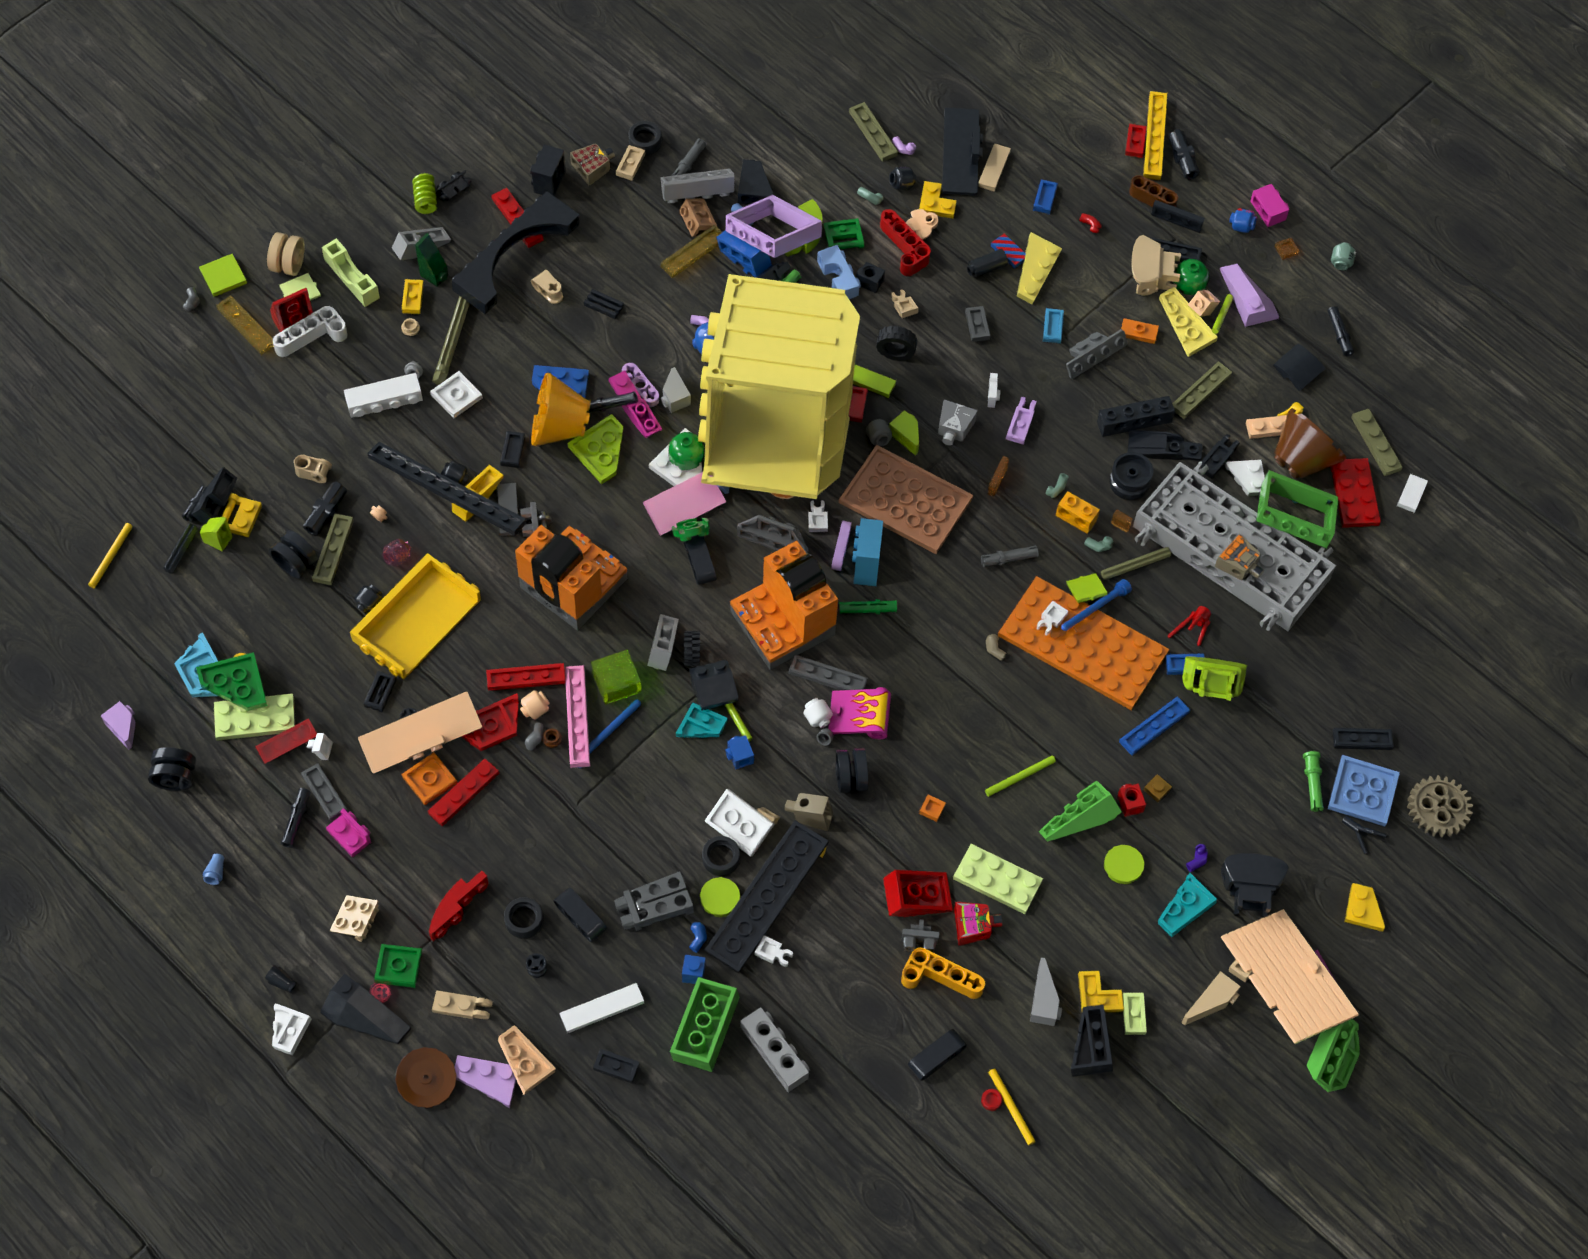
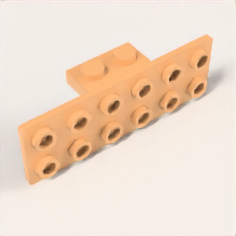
M464 692L358 737V740L372 773H376L413 757V760L425 756L424 752L428 750L432 752L443 748L442 744L482 728V725L468 692Z

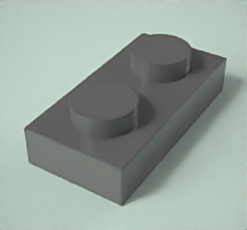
M984 307L966 308L965 314L972 342L990 340Z

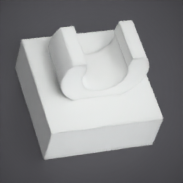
M317 733L315 740L308 741L307 748H312V753H315L321 760H328L333 742L324 733Z

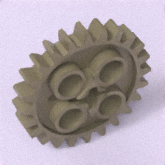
M1437 775L1434 780L1429 776L1427 781L1423 778L1420 784L1416 783L1415 789L1412 788L1411 795L1408 797L1407 801L1410 803L1407 808L1412 809L1409 816H1415L1412 822L1420 823L1418 829L1424 826L1425 833L1431 830L1432 836H1435L1438 832L1441 838H1443L1445 833L1451 837L1453 832L1458 834L1460 829L1464 830L1466 824L1470 821L1469 817L1473 814L1470 811L1473 805L1469 804L1471 797H1465L1468 791H1461L1462 785L1455 786V780L1448 782L1447 777L1441 780L1440 776ZM1435 791L1440 792L1442 796L1437 795ZM1423 804H1427L1430 808L1424 807ZM1450 805H1455L1457 809L1452 808ZM1438 817L1443 818L1445 821H1440Z

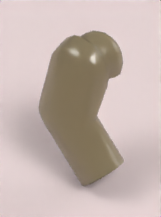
M996 634L988 635L986 638L987 652L1002 661L1007 653L998 648L999 637Z

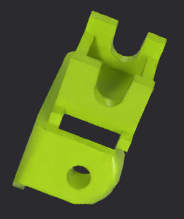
M1186 656L1182 676L1183 683L1186 689L1198 693L1201 697L1209 696L1231 701V698L1238 697L1243 690L1247 665L1225 660ZM1195 669L1201 670L1199 688L1197 685H1193Z

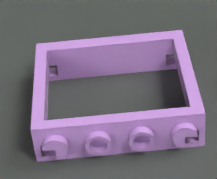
M771 195L727 214L726 231L776 258L820 238L822 221ZM773 215L797 228V230L780 238L773 239L748 224Z

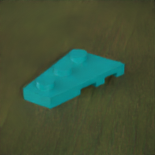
M1189 872L1185 882L1180 886L1177 894L1158 919V924L1173 937L1215 905L1217 899Z

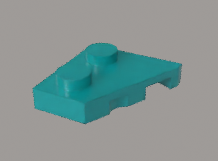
M692 703L676 732V737H719L728 718L709 709L701 711L699 705Z

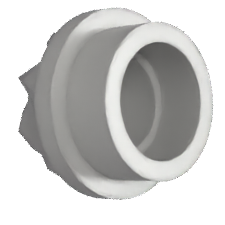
M411 361L405 366L404 372L405 375L416 373L418 379L422 375L423 369L418 362Z

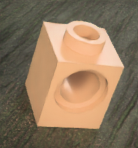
M1202 290L1195 294L1188 305L1199 316L1211 315L1220 301L1209 290Z

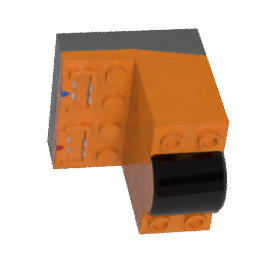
M540 525L515 550L520 588L577 631L628 579L627 568L606 550L600 549L591 542V539L571 526H568L561 534L554 535Z
M798 541L764 557L763 584L730 601V612L769 670L835 635L838 598L827 584L825 574L818 561L812 555L806 554Z

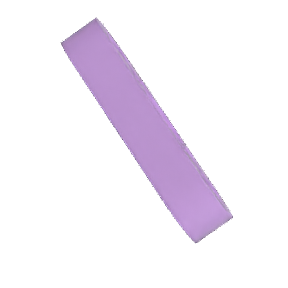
M625 364L622 367V371L625 370L626 373L627 371L633 372L634 379L631 373L627 374L634 386L638 382L646 384L643 388L635 386L641 398L645 399L649 407L656 406L659 403L658 391L635 364ZM647 391L650 397H654L653 400L651 398H648V395L646 393Z
M842 521L831 569L841 571L852 522Z

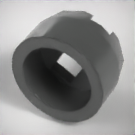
M825 728L819 731L816 738L818 743L827 746L833 740L834 735L830 729Z

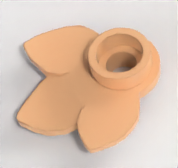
M917 209L911 212L912 218L907 220L906 224L924 240L931 235L932 229L937 227L939 219L935 213H927L922 209Z

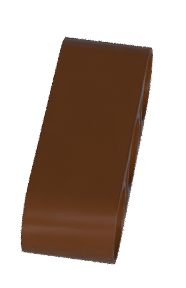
M1141 175L1134 176L1131 180L1129 194L1133 198L1153 207L1155 200L1176 207L1178 195L1174 191Z

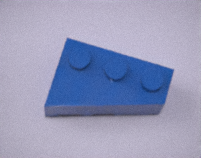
M726 230L716 237L720 251L733 263L736 264L738 262L744 267L743 271L746 274L751 273L756 278L772 265L768 254Z

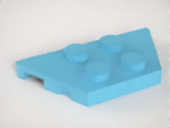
M203 633L199 634L198 640L194 645H190L186 649L185 654L174 663L192 697L217 696L201 687L196 667L218 662Z

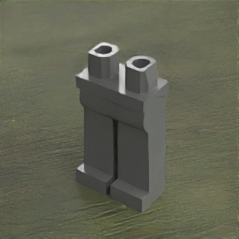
M680 871L631 891L626 890L623 892L624 896L614 900L617 912L628 909L630 913L620 917L623 929L635 927L637 931L642 929L641 927L649 926L658 921L682 914L689 915L694 913L693 904Z

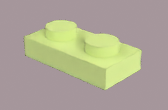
M1123 993L1125 1035H1145L1147 1031L1144 993Z

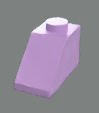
M119 701L102 714L101 717L104 724L129 750L133 744L136 723L133 715L135 713L128 705L124 706Z

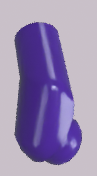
M1198 844L1195 847L1194 859L1186 863V867L1190 872L1207 863L1208 850L1204 844Z

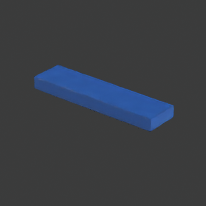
M1177 696L1123 736L1119 743L1133 756L1189 714L1190 709Z

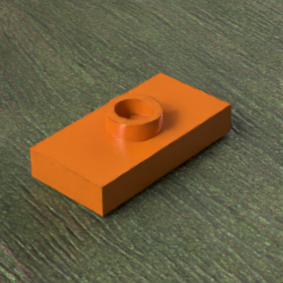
M1124 318L1121 329L1125 331L1126 338L1155 344L1159 326Z

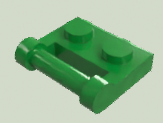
M858 218L824 223L823 227L828 248L838 245L839 249L864 248V240ZM855 237H856V239H857V240H854V241H847V242H839V243H834V242H833V240H841V239H848V238H855Z

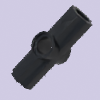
M1180 129L1174 130L1169 134V140L1173 147L1175 163L1180 165L1184 178L1192 180L1199 176L1200 173L1195 161L1194 148L1192 145L1189 146L1184 131Z
M332 482L323 497H319L315 501L312 509L313 512L303 525V528L313 536L318 535L326 522L333 519L334 514L337 512L338 504L347 493L346 488L342 484Z

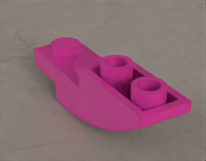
M624 370L610 377L609 382L617 395L632 391L636 392L638 402L623 405L622 408L641 434L647 438L661 431L660 424L645 399H642L626 371Z

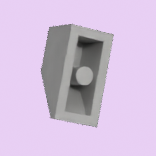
M675 367L671 368L663 387V397H661L664 407H668L671 413L691 405V395Z

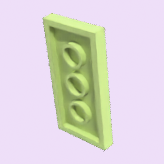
M293 694L266 696L267 706L250 711L229 701L214 702L216 740L280 734L295 726Z
M970 844L953 876V880L1023 914H1026L1043 878L973 844Z

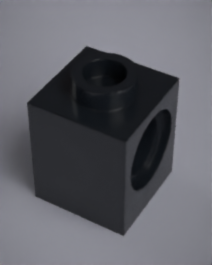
M866 262L863 267L858 269L856 277H858L861 287L877 293L884 282L885 270Z

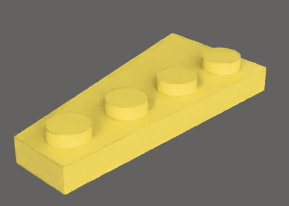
M1032 232L1029 235L1022 275L1017 291V297L1030 304H1033L1062 250V248Z
M1175 287L1160 294L1159 300L1188 357L1217 341L1218 337L1188 305L1189 303Z

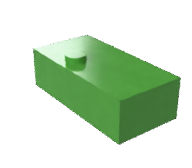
M698 977L670 1050L673 1061L710 1072L713 1071L740 998L737 988Z

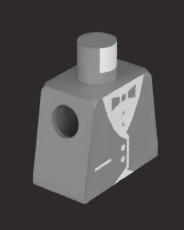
M944 400L938 434L944 436L942 442L946 445H952L954 439L963 441L976 421L977 410Z

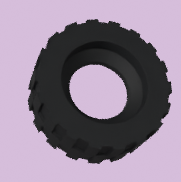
M884 327L878 334L876 348L885 358L905 361L915 355L918 338L915 333L904 327ZM891 342H897V343H901V344H903V345H897V344H894V343H891Z

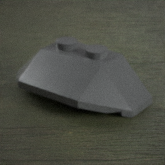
M757 515L737 526V537L776 551L798 541L808 555V547L799 529L793 524L780 522L774 517Z

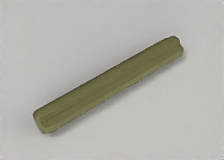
M1165 547L1101 571V576L1103 580H1107L1171 556L1170 549Z

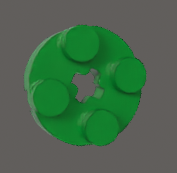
M696 518L686 519L676 523V528L672 526L673 536L680 537L681 541H688L692 539V536L708 535L710 529L707 518H702V521H697Z

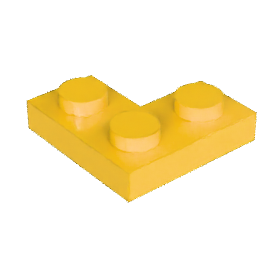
M924 181L919 209L927 213H935L939 217L953 219L956 200L939 198L942 184Z
M1082 971L1078 973L1081 1010L1083 1007L1104 1004L1105 1012H1123L1122 990H1101L1099 971Z

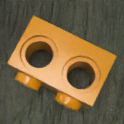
M1067 491L1058 504L1056 516L1088 534L1098 519L1100 509Z

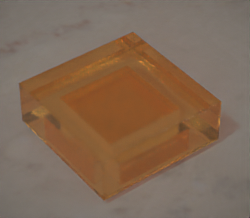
M1292 238L1275 243L1274 247L1282 260L1299 253Z
M1116 510L1111 524L1124 532H1128L1133 518Z

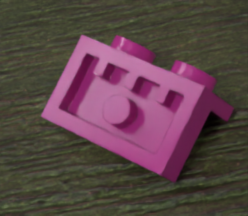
M343 808L340 811L341 816L328 825L326 830L353 858L371 843L370 832L364 825L360 826L356 822L358 820L351 811L347 812Z

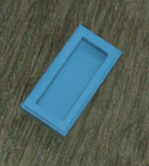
M1046 308L1043 342L1061 344L1064 310Z

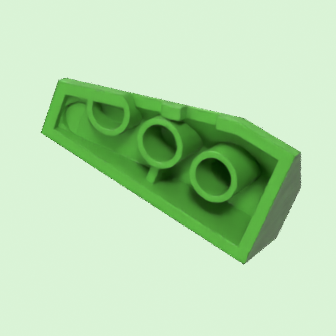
M1095 781L1076 795L1078 799L1072 805L1068 803L1064 807V813L1054 816L1039 833L1048 842L1105 824L1108 821L1114 820L1122 811L1113 796L1098 781Z

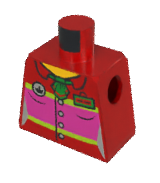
M955 902L954 914L958 945L988 939L991 936V927H1002L1001 914L990 915L987 904Z

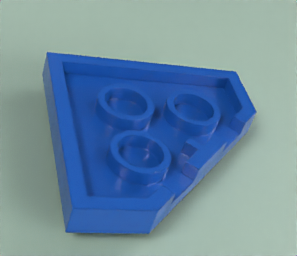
M534 365L532 385L536 389L540 390L545 373H551L582 397L586 398L589 370Z

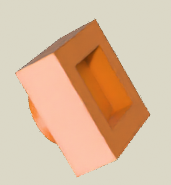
M927 795L919 814L937 822L946 802Z

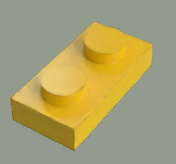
M405 279L402 313H421L423 280Z

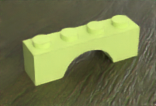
M337 238L322 247L324 260L364 307L380 298L378 286L368 274L363 275L356 268L347 250Z

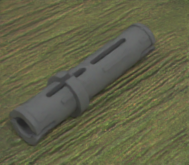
M700 138L696 140L685 158L678 163V168L671 176L690 172L691 166L707 146L703 139L701 141Z
M1034 545L1003 552L999 550L997 553L981 555V563L983 567L1038 557V548Z

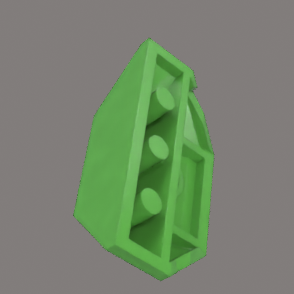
M1352 1018L1320 1032L1307 1063L1314 1081L1327 1092L1346 1088L1359 1057V1037L1357 1033L1359 1024Z

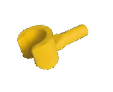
M1295 402L1288 410L1277 416L1287 415L1291 408L1296 410L1295 414H1300L1303 412L1302 409L1304 407L1300 403Z

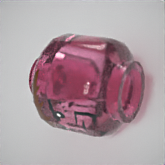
M395 539L384 546L382 557L388 565L397 567L410 559L411 547L408 542L402 539Z

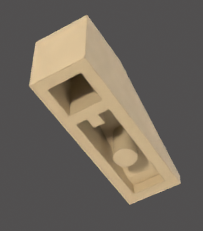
M1220 971L1184 1016L1182 1024L1187 1025L1226 1008L1229 1003L1233 1005L1240 996L1237 993L1240 986Z

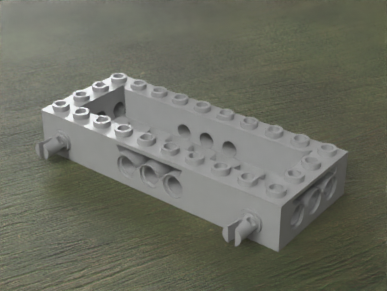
M1179 462L1137 511L1133 527L1140 531V533L1135 537V541L1138 542L1143 538L1141 546H1144L1150 538L1162 547H1168L1172 554L1263 614L1265 617L1260 622L1261 627L1269 622L1266 628L1267 631L1271 629L1274 623L1289 631L1329 582L1336 567L1335 564L1327 560L1329 555L1333 553L1332 547L1324 552L1325 547H1321L1318 552H1315L1290 534L1257 522V512L1202 477L1209 470L1207 465L1200 469L1202 462H1199L1192 470ZM1190 506L1194 511L1187 512L1184 507ZM1222 527L1225 532L1219 533L1215 528ZM1239 533L1261 554L1257 565L1263 568L1264 572L1258 579L1249 573L1243 580H1239L1215 567L1218 556ZM1278 569H1285L1288 574L1281 575Z

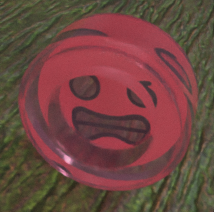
M374 983L369 990V993L381 1003L386 1002L391 995L390 987L387 984Z

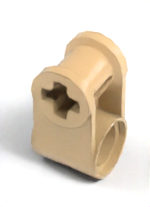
M544 270L531 280L535 290L541 293L551 304H558L562 301L561 284L548 270Z
M298 455L294 459L295 472L298 477L317 483H326V475L332 467L329 461L306 455Z

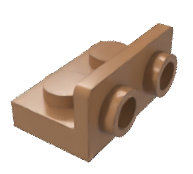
M686 199L680 208V214L692 237H695L699 230H714L717 224L704 199Z

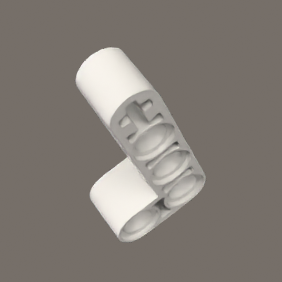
M330 306L322 307L275 335L273 338L275 352L280 357H286L325 333H328L334 341L342 342L347 338L345 322L334 308Z

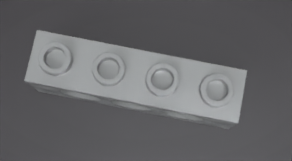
M760 1007L741 1020L740 1028L786 1091L790 1092L808 1079V1071L810 1069L804 1060H799L795 1047L792 1044L788 1045L784 1038L786 1037L779 1027L776 1028L772 1023L774 1020L768 1011L764 1012ZM762 1029H766L770 1033L768 1035L763 1036L759 1033V1031ZM777 1045L781 1047V1050L774 1052L771 1050V1047ZM791 1062L794 1066L792 1068H785L783 1063Z

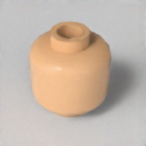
M534 690L521 699L523 707L520 710L526 718L530 716L536 720L548 712L550 702L542 691Z

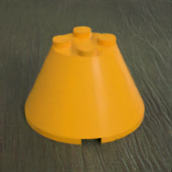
M545 373L536 403L539 404L538 415H534L531 444L540 446L578 436L584 437V424H588L590 413L586 412L589 411L591 401L586 400L551 373Z

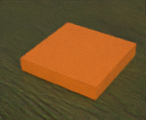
M434 752L402 774L403 779L424 805H427L457 784L455 777Z

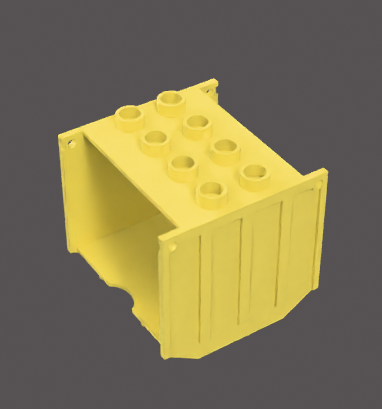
M732 274L728 275L720 313L711 312L709 316L708 335L715 336L714 340L704 339L701 361L708 362L709 364L708 367L703 366L700 389L708 390L707 393H702L699 415L706 416V420L701 419L698 442H705V462L701 483L817 499L821 492L840 477L850 420L848 415L852 398L857 350L856 338L860 315L845 294V290Z

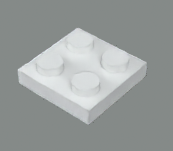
M460 371L430 391L431 396L453 418H456L483 398L482 394Z

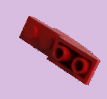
M483 871L479 872L468 883L461 878L444 896L434 913L429 928V935L432 941L442 938L447 933L448 928L452 925H457L464 915L462 906H467L477 893H482L489 884L488 877Z

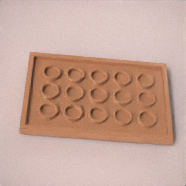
M876 445L840 497L839 503L868 519L882 520L883 527L937 554L972 501L973 495Z

